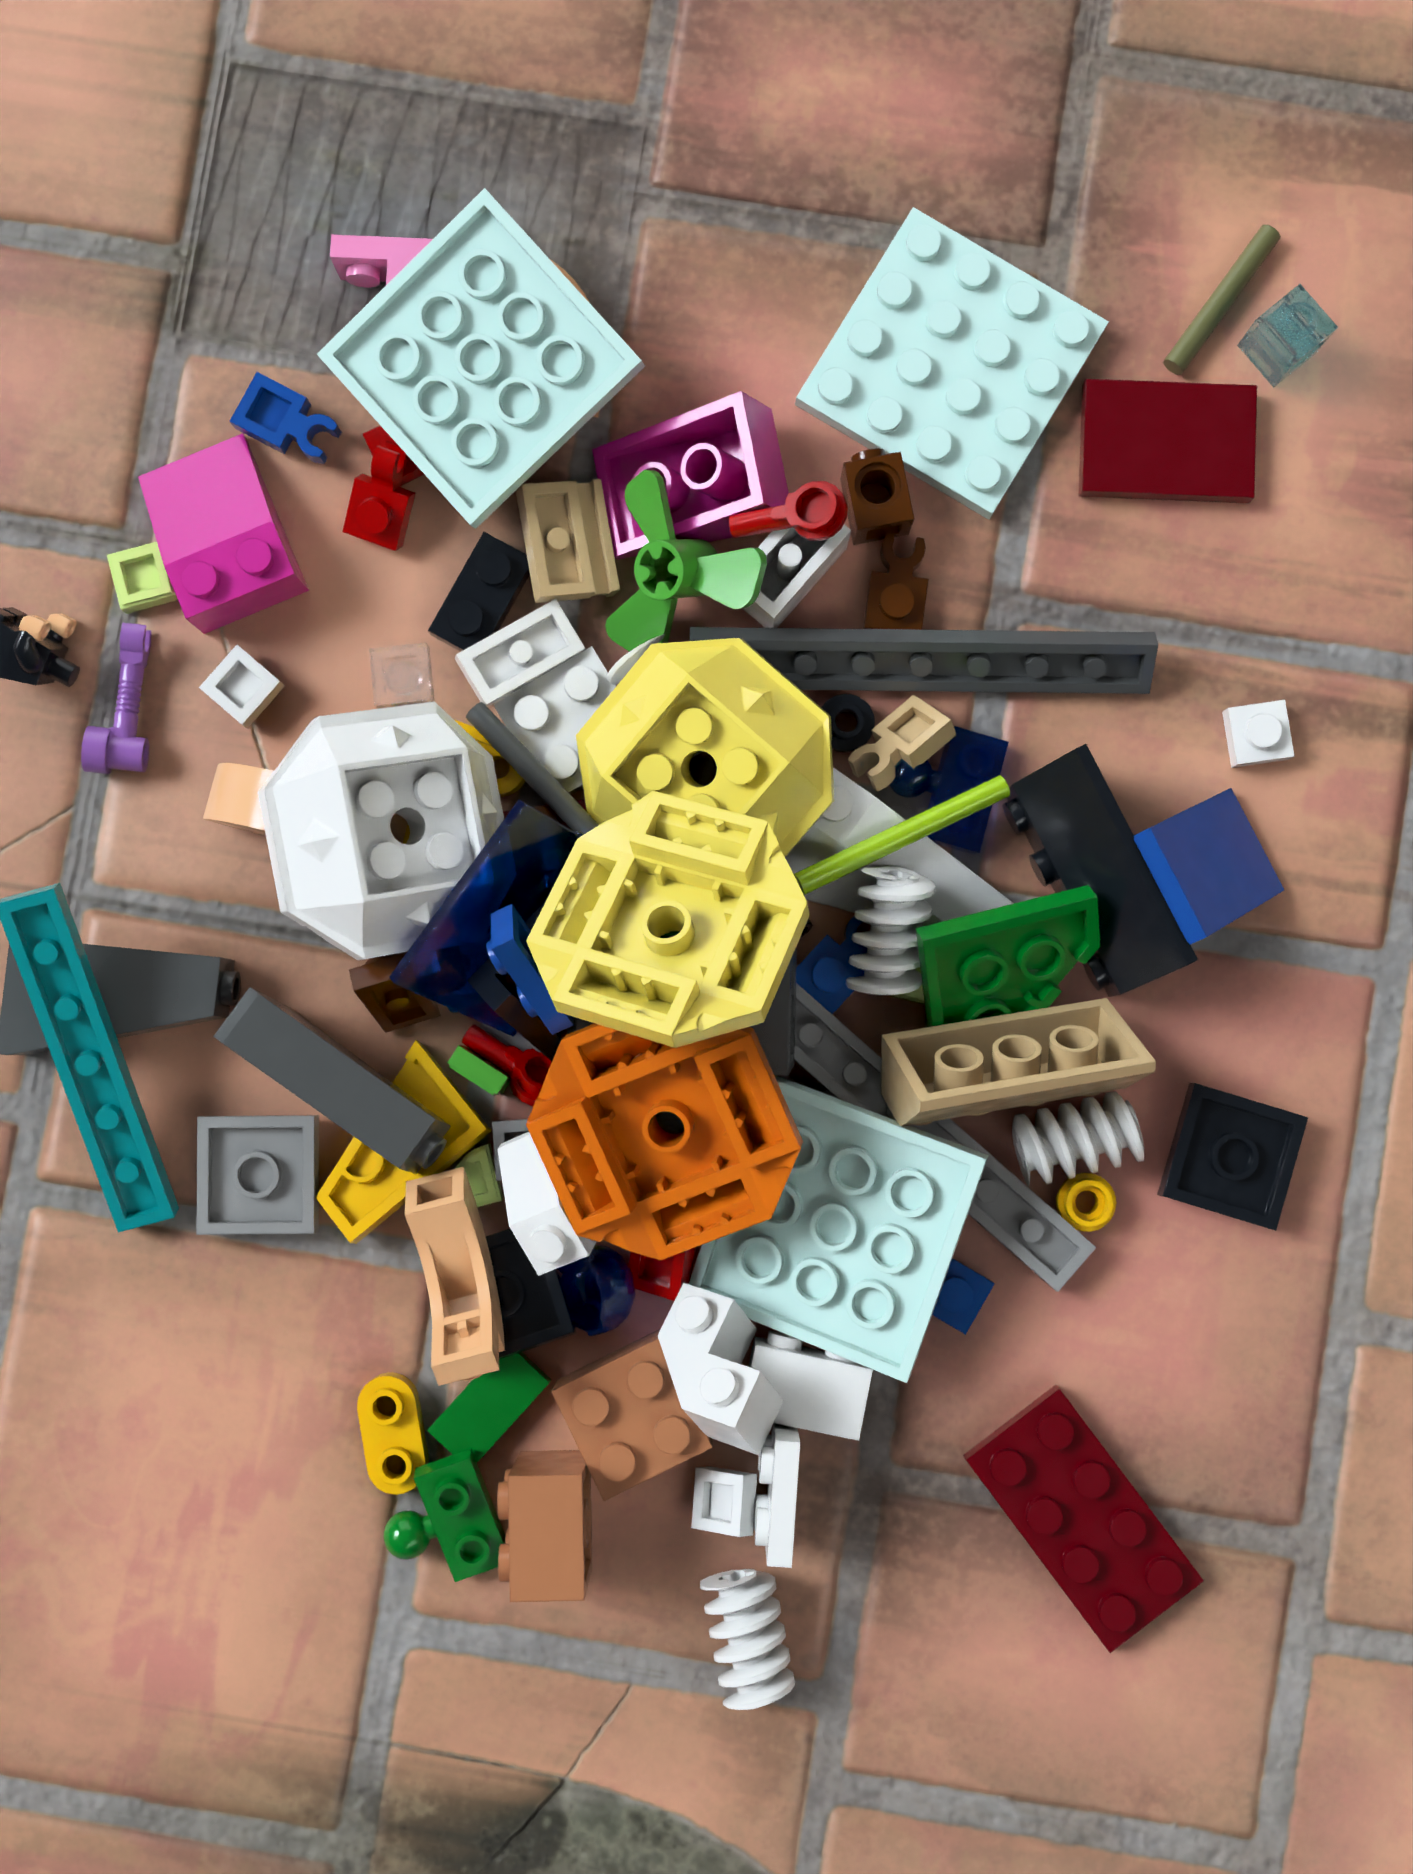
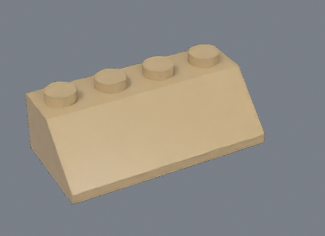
M1103 998L883 1034L881 1094L900 1126H923L933 1121L968 1115L980 1116L991 1111L1020 1106H1038L1054 1100L1078 1096H1095L1101 1092L1124 1089L1154 1073L1156 1061L1109 1000Z

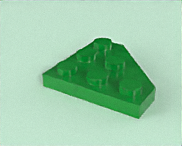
M1085 885L916 928L927 1027L1048 1008L1062 992L1058 984L1079 961L1085 965L1100 948L1098 897L1091 887Z

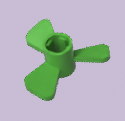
M644 470L627 484L625 489L626 505L649 543L640 549L634 564L635 579L640 589L606 620V632L612 641L629 652L646 641L663 634L665 635L660 643H668L678 598L706 595L732 609L747 608L756 601L767 567V557L763 550L755 547L718 554L715 548L703 539H676L666 487L661 474L655 470Z

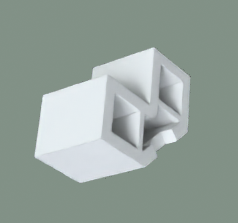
M683 1283L658 1334L681 1408L707 1437L759 1456L784 1400L761 1371L741 1364L757 1328L733 1298Z

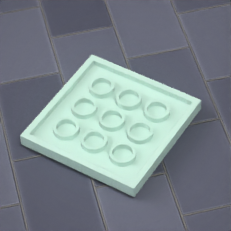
M485 188L317 353L320 359L469 525L475 529L645 367L635 352Z
M913 207L798 393L795 405L868 449H884L885 454L901 451L905 471L990 520L1109 321Z
M775 1076L803 1140L798 1157L772 1218L703 1244L689 1285L733 1298L752 1321L907 1383L914 1368L989 1155L912 1126H900L894 1119Z

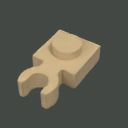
M912 695L871 730L876 743L866 744L857 748L850 755L848 761L853 774L858 778L868 769L872 768L867 775L873 789L880 791L892 783L896 776V769L899 766L905 764L915 771L954 738L956 732L950 718L917 696Z

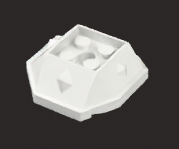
M435 701L316 717L305 728L279 766L271 773L258 791L280 912L301 926H306L356 960L479 938L491 916L490 914L496 907L514 872L493 757ZM394 814L402 816L409 825L410 836L406 844L396 840L391 832L390 822Z

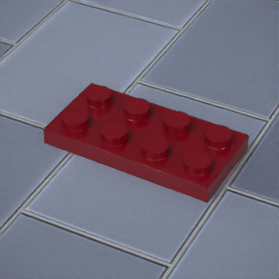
M1054 1385L963 1455L1109 1653L1113 1652L1204 1582L1057 1385Z

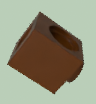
M875 448L854 454L851 457V461L843 463L840 478L843 495L848 505L847 516L853 545L883 540L887 533L894 534V537L909 535L915 518L901 451L885 454L884 449ZM877 483L888 490L891 498L884 503L874 504L863 497L861 488L867 484Z

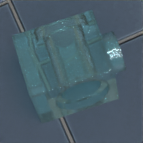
M1299 284L1258 317L1237 346L1274 388L1315 355L1338 327L1306 289Z

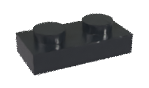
M483 532L429 627L428 632L430 635L461 652L499 631L530 576L527 554Z

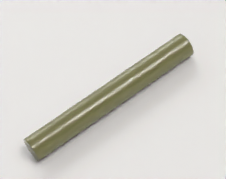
M1262 225L1163 361L1164 366L1169 371L1181 375L1280 240L1281 236L1274 227L1270 225Z

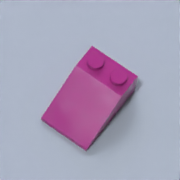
M742 391L592 449L597 478L601 479L614 557L618 560L637 556L640 549L649 543L625 502L627 484L644 470H655L663 477L676 539L699 538L707 542L733 538L729 528L730 515L784 505L789 493L772 409Z
M243 433L138 476L162 561L186 620L203 634L309 591L251 448Z

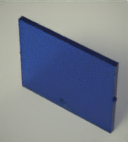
M519 799L389 978L396 985L448 1007V1010L452 1013L459 1012L514 1037L517 1031L492 1010L467 980L490 958L486 943L491 940L490 914L513 904L525 922L547 900L576 840L583 836L584 833L570 830Z

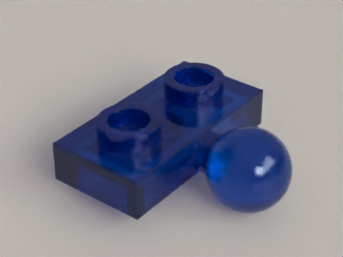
M954 726L956 736L944 745L938 771L932 769L928 760L913 769L906 761L900 759L895 765V778L889 786L897 795L905 798H914L922 795L924 792L932 793L928 809L999 776L1009 742ZM992 805L927 837L942 846L970 854L980 853Z

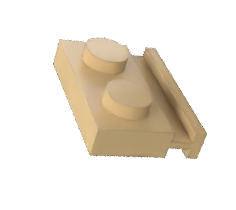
M593 479L588 483L560 481L522 484L516 490L535 603L551 602L554 599L557 601L589 599L591 596L605 595V597L615 596L620 591L601 479Z

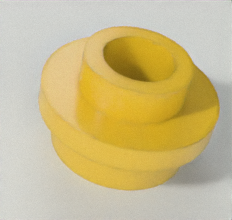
M1078 1173L1075 1175V1178H1068L1062 1183L1057 1193L1056 1205L1059 1215L1076 1230L1092 1232L1103 1228L1110 1222L1116 1210V1196L1111 1185L1101 1176L1093 1173ZM1083 1191H1090L1095 1198V1204L1090 1211L1082 1213L1076 1207V1197Z

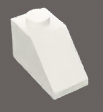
M524 1133L501 1143L497 1150L509 1227L538 1276L589 1256L597 1241L575 1234L530 1133Z

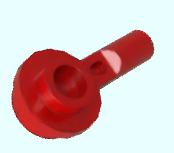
M813 481L802 485L796 492L788 493L784 505L730 515L729 528L734 539L794 528L805 539L823 541L833 537L842 529L847 519L848 505L845 496L835 485L827 481Z
M473 1024L463 1036L462 1044L511 1076L509 1086L513 1094L521 1102L534 1106L552 1061L533 1048L521 1051L515 1046H507L476 1024Z

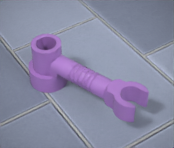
M122 623L119 654L120 684L117 691L119 695L117 696L118 701H116L114 724L111 728L88 726L86 728L81 750V762L84 772L110 774L112 769L145 772L147 769L149 740L148 738L136 737L139 717L137 714L139 713L138 708L140 707L139 702L141 700L139 697L141 696L140 691H142L144 668L147 666L151 647V630H146V625Z

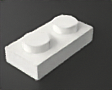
M554 599L456 654L455 660L480 702L489 707L585 650V647L559 603Z

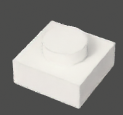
M236 645L199 688L248 729L285 685L239 645Z
M1285 700L1230 707L1222 712L1231 768L1283 761L1294 757Z
M712 1466L696 1467L691 1528L735 1537L752 1536L754 1530L757 1474Z

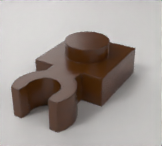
M887 533L881 546L880 557L883 565L888 570L887 573L871 572L863 629L922 630L929 579L913 577L912 574L920 566L926 549L924 538H916L913 554L910 557L900 558L893 552L894 534Z

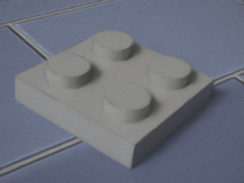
M319 1115L197 1117L196 1235L315 1234L319 1232V1202L315 1198L319 1192Z

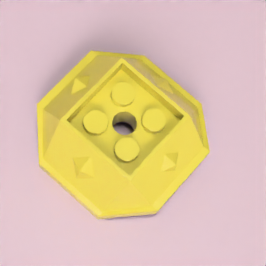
M741 638L651 644L576 734L586 810L599 825L632 810L631 805L650 792L655 791L768 821L778 840L780 849L784 857H786L834 802L831 716ZM700 751L710 754L717 766L715 778L706 786L694 781L689 771L692 757Z
M652 791L631 805L632 810L603 822L576 840L526 940L557 1012L674 1048L764 1023L810 916L805 896L780 849L778 840L768 821ZM670 931H680L677 935L673 937L660 938L662 935L667 934Z

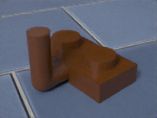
M456 942L433 946L438 968L423 973L419 971L407 952L370 958L365 965L349 969L355 994L385 1033L441 1016L435 993L457 987L464 980V971Z

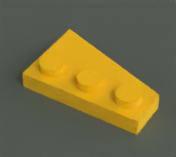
M415 1040L406 1054L405 1058L407 1060L392 1083L451 1126L443 1137L447 1140V1143L439 1158L426 1169L421 1167L418 1173L414 1174L399 1169L360 1140L353 1137L315 1197L350 1243L357 1244L405 1204L406 1181L443 1172L491 1132L488 1125L425 1046Z

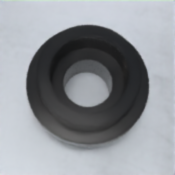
M840 694L827 700L821 707L831 716V744L833 750L852 752L870 740L873 734L871 730L875 727V718L871 707L862 698L852 694ZM841 713H850L856 718L857 727L850 732L841 731L836 726L835 718Z

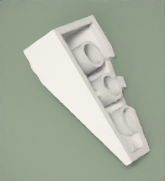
M833 768L834 802L785 859L794 874L905 821V819L870 792ZM927 836L866 865L900 867L912 870L934 882L936 886L935 893L932 897L924 899L932 908V916L929 920L921 923L924 926L1014 904ZM862 868L804 896L808 901L822 905L826 904L855 913V911L860 909L873 908L874 902L858 895V888L876 885L877 879L861 871Z

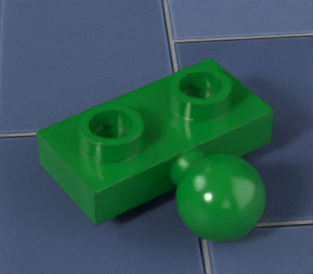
M470 1448L416 1467L414 1481L428 1515L423 1516L412 1510L401 1511L393 1515L387 1522L383 1534L387 1550L399 1559H414L427 1549L431 1539L438 1538L455 1582L497 1568L500 1544H505L506 1535L498 1519L472 1449Z

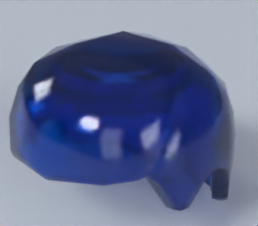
M595 1244L589 1256L557 1268V1270L563 1273L561 1281L575 1327L586 1331L588 1336H596L617 1328L629 1316L636 1296L633 1272L623 1256L612 1248Z

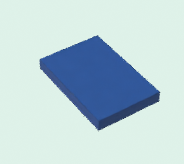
M1232 788L1133 836L1189 945L1210 936L1284 891Z

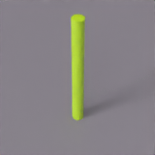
M999 775L794 873V876L803 894L806 895L1009 797V786L1006 780Z

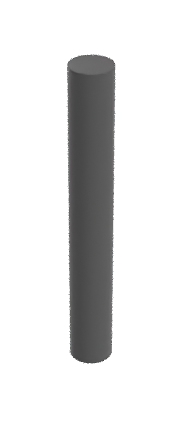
M483 702L476 704L467 713L466 719L579 838L599 825Z

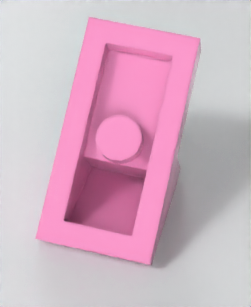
M331 234L330 258L341 280H346L354 286L372 288L379 286L380 282H386L387 285L433 239Z

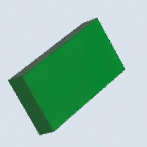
M523 1352L500 1359L498 1371L486 1373L473 1379L427 1431L452 1455L471 1448L476 1462H478L547 1387L552 1379Z

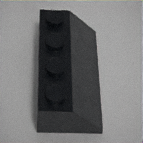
M1087 744L1070 751L1009 787L1010 796L1007 797L1008 801L1002 804L1003 810L1014 832L1017 835L1024 832L1035 853L1029 855V860L1043 886L1051 884L1055 893L1089 885L1098 897L1100 948L1085 965L1083 964L1088 978L1098 991L1105 988L1109 997L1121 995L1198 960L1191 945H1189L1138 849L1134 841V835Z

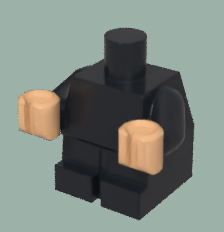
M14 607L0 608V678L32 685L54 683L56 680L68 687L72 686L79 675L80 667L64 659L69 648L62 644V640L72 635L77 621L63 613L51 614L46 620L38 615L27 616L26 613Z

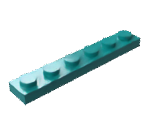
M61 883L1 898L0 920L118 1233L175 1218L179 1210L176 1197Z

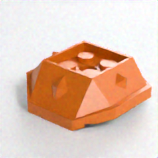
M595 1023L569 1033L560 1041L539 1096L526 1123L575 1234L597 1242L604 1240L630 1252L657 1260L666 1259L771 1219L803 1144L802 1137L755 1030L751 1027L677 1048ZM671 1112L677 1115L683 1122L684 1131L677 1134L664 1131L657 1122L656 1114Z

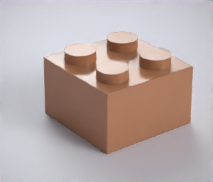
M661 1329L558 1379L551 1391L603 1501L713 1448V1439L707 1437L681 1408L658 1339Z
M579 1450L520 1451L512 1469L505 1470L504 1482H499L498 1519L508 1520L509 1529L506 1530L505 1544H500L499 1581L509 1582L510 1602L584 1601L593 1568L591 1474Z

